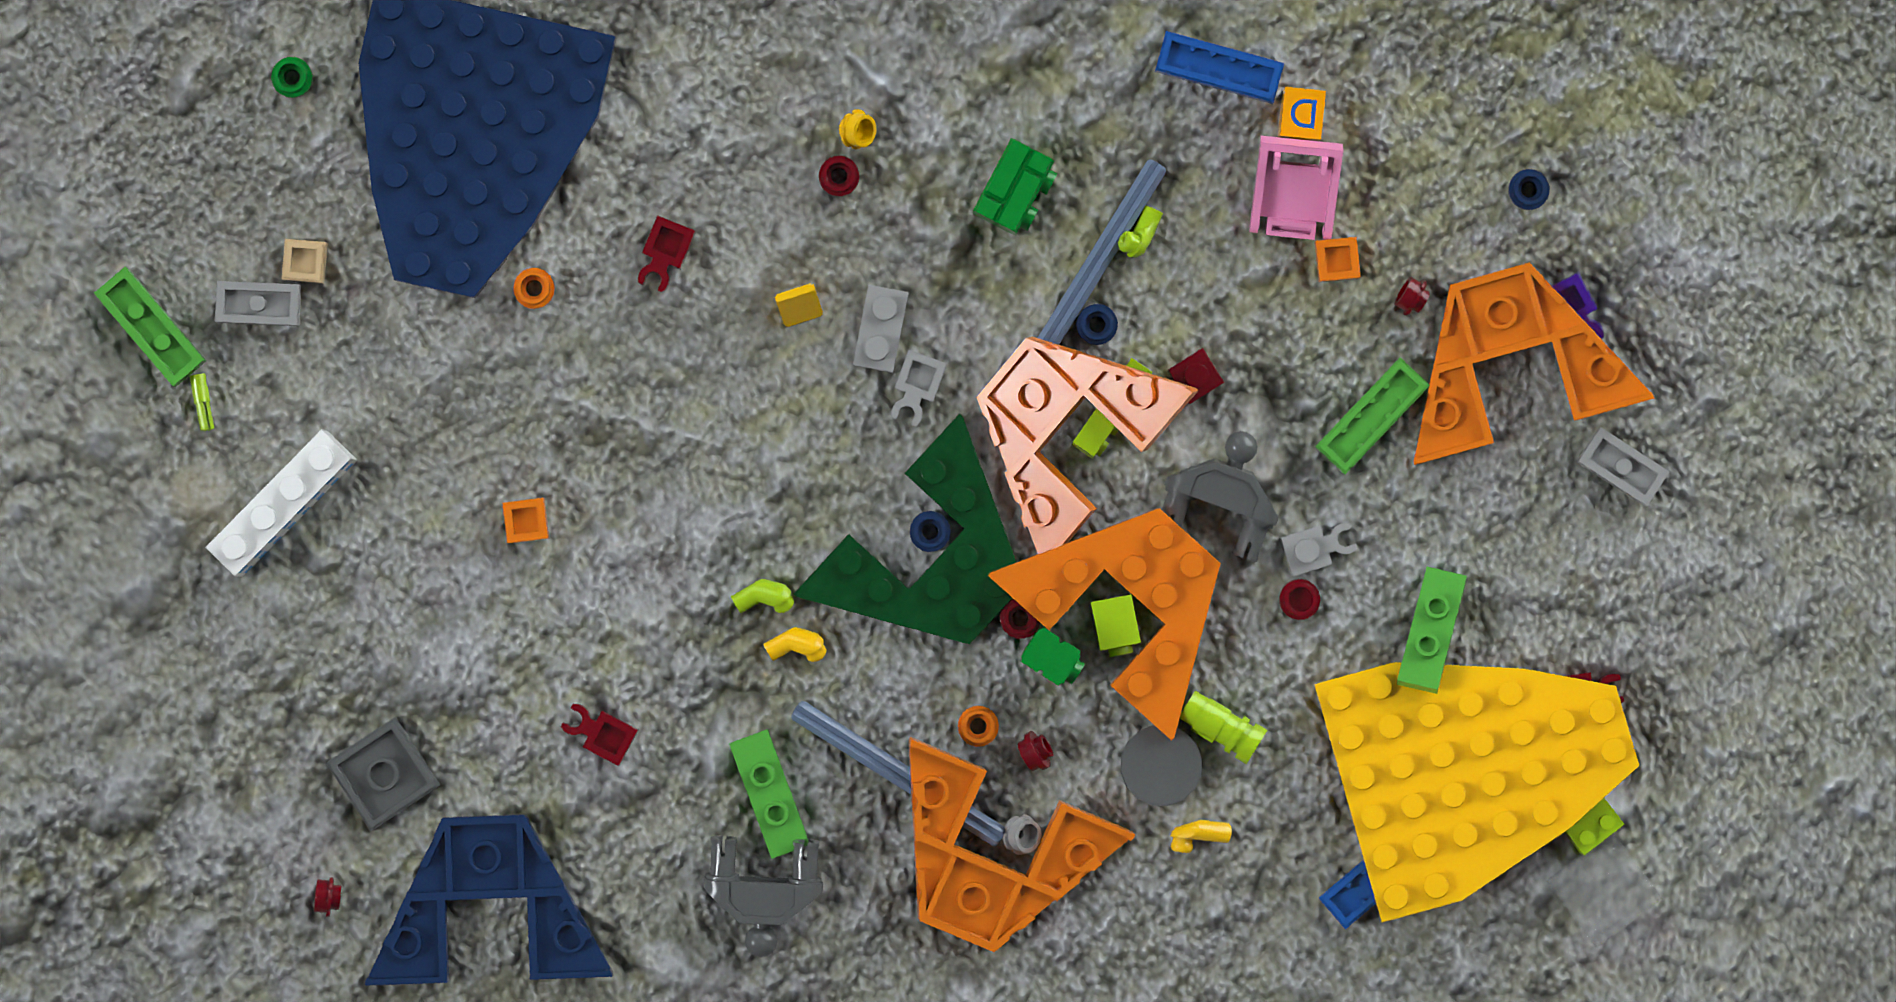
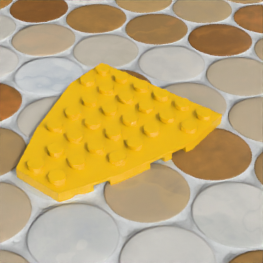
M1400 662L1385 664L1314 684L1382 923L1463 901L1569 830L1639 767L1617 687L1613 685L1523 668L1445 665L1438 694L1397 685L1401 667Z

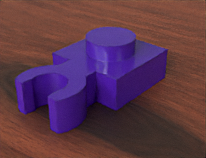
M1579 271L1553 284L1552 287L1595 333L1603 339L1604 329L1602 325L1588 316L1589 313L1597 310L1598 307Z

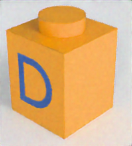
M1285 87L1281 98L1278 137L1321 141L1326 91Z

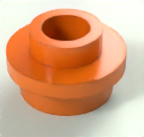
M529 268L522 271L516 277L513 290L520 304L530 309H539L546 306L552 300L555 285L552 277L546 271L539 268ZM533 281H538L542 285V291L537 296H530L527 292L529 283Z
M972 706L966 709L959 718V734L971 746L981 747L988 745L998 734V719L994 712L987 707ZM976 718H981L986 722V730L981 734L973 733L970 728L972 720Z

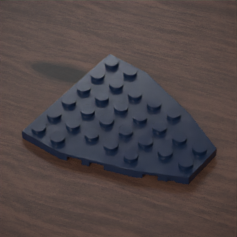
M372 0L358 64L371 190L395 281L470 298H476L487 285V281L501 268L513 249L534 227L558 187L561 177L570 162H573L588 132L597 122L617 39L616 36L453 0Z

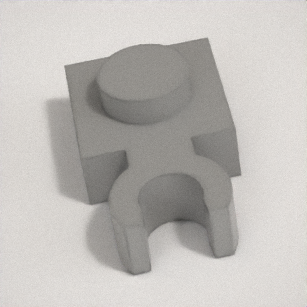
M908 350L895 385V389L905 392L903 399L894 404L891 411L892 419H897L902 408L910 407L915 412L912 426L917 427L922 420L920 402L924 399L933 403L947 363Z
M1342 523L1336 525L1327 536H1323L1319 525L1281 537L1280 540L1292 577L1332 565L1330 552L1335 551L1338 554L1344 555L1357 550L1356 544L1344 547L1338 542L1339 533L1351 529L1350 524Z

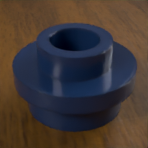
M1525 169L1516 173L1508 186V194L1512 203L1523 210H1535L1541 207L1548 199L1550 186L1546 177L1541 172L1533 169ZM1524 183L1534 185L1536 192L1533 197L1528 198L1522 194L1521 187Z
M1093 304L1084 308L1079 314L1077 330L1085 342L1092 345H1102L1109 342L1116 334L1118 327L1117 317L1109 307L1102 304ZM1095 317L1101 318L1105 323L1104 330L1098 333L1093 332L1089 327L1090 320Z
M922 512L913 519L910 525V538L913 544L920 550L935 552L947 544L950 538V525L947 519L938 512ZM927 524H934L938 528V535L932 540H928L922 535V529Z

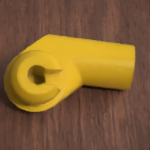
M793 627L763 644L772 661L791 651L806 655L810 662H818L826 655L824 639L818 633L799 627Z
M1197 820L1177 826L1170 834L1173 837L1171 849L1175 852L1190 853L1193 850V839L1228 843L1232 834L1231 825L1225 822Z

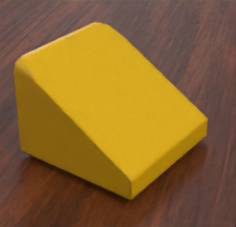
M809 283L776 294L775 296L780 315L786 327L823 315L814 284Z

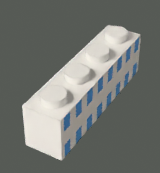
M321 429L205 548L234 576L243 577L357 459L328 431Z

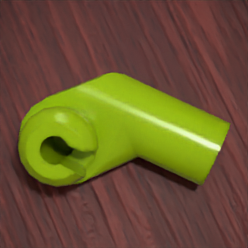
M1145 205L1133 232L1125 231L1120 236L1118 241L1119 249L1127 253V256L1131 258L1142 256L1154 237L1163 213Z
M760 579L731 596L741 614L758 603L773 606L777 613H786L794 605L791 590L785 584L767 579Z

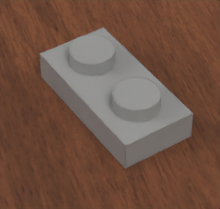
M217 281L215 322L299 326L301 285Z
M868 284L853 366L889 373L894 372L909 292Z
M1601 427L1597 429L1576 461L1645 507L1649 505L1669 474L1668 470Z

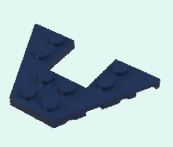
M526 814L443 817L423 857L412 885L398 910L395 921L382 944L383 946L371 972L366 978L365 986L449 982L447 900L527 897L530 980L612 977L613 970Z

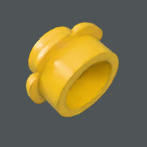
M854 109L852 114H846L839 125V134L843 144L855 150L869 146L876 135V123L873 117L866 115L861 109Z

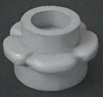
M1025 814L1020 817L1013 816L1006 823L1003 841L1007 849L1013 850L1014 854L1022 855L1032 852L1038 847L1041 841V828L1030 816Z

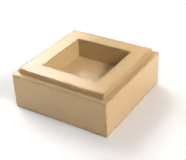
M285 239L282 280L324 284L328 243Z

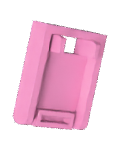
M1261 136L1249 232L1258 233L1260 216L1267 217L1266 235L1315 240L1316 222L1324 223L1322 239H1331L1342 165L1343 144ZM1281 152L1320 156V162L1317 165L1280 161Z

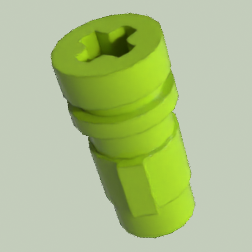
M1195 691L1183 709L1180 719L1191 725L1193 732L1213 743L1215 740L1225 746L1224 751L1228 754L1231 751L1235 752V758L1247 765L1266 734L1267 729L1257 723L1252 726L1249 724V718L1244 716L1241 719L1215 700L1208 699Z

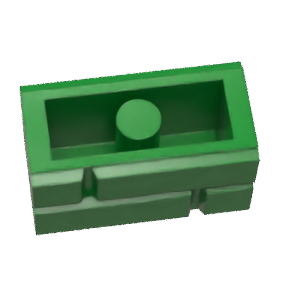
M1011 138L973 210V214L1017 236L1020 228L1028 231L1039 209L1032 206L1039 192L1045 195L1048 194L1058 173L1051 170L1055 160Z
M1045 627L1037 629L1020 655V662L1036 672L1041 670V675L1057 686L1065 681L1072 685L1085 663L1079 660L1081 651L1066 641L1059 642L1060 637Z

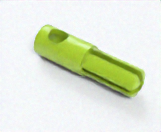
M206 374L191 375L189 378L200 430L210 431L214 429Z

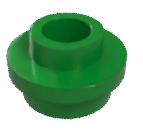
M286 57L275 64L271 73V81L275 90L281 95L288 98H297L304 95L310 89L313 74L311 68L304 60L297 57ZM290 71H297L300 75V79L295 85H288L286 83V75Z

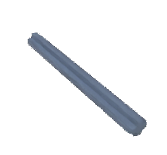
M1150 159L1145 163L1038 336L1039 339L1060 345L1118 251L1120 236L1125 231L1131 230L1164 177L1166 169L1161 164Z
M801 701L798 703L791 715L793 721L911 794L909 766L807 702ZM972 806L962 826L992 846L999 844L1006 831L1004 826Z

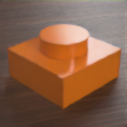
M1357 237L1315 241L1319 283L1361 278Z
M545 498L502 503L508 544L549 539Z

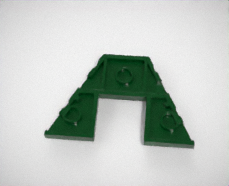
M959 413L904 473L964 528L957 538L908 589L848 534L795 591L794 595L796 597L969 645L1005 607L1012 597L994 582L988 574L994 570L1014 564L1017 561L964 418Z

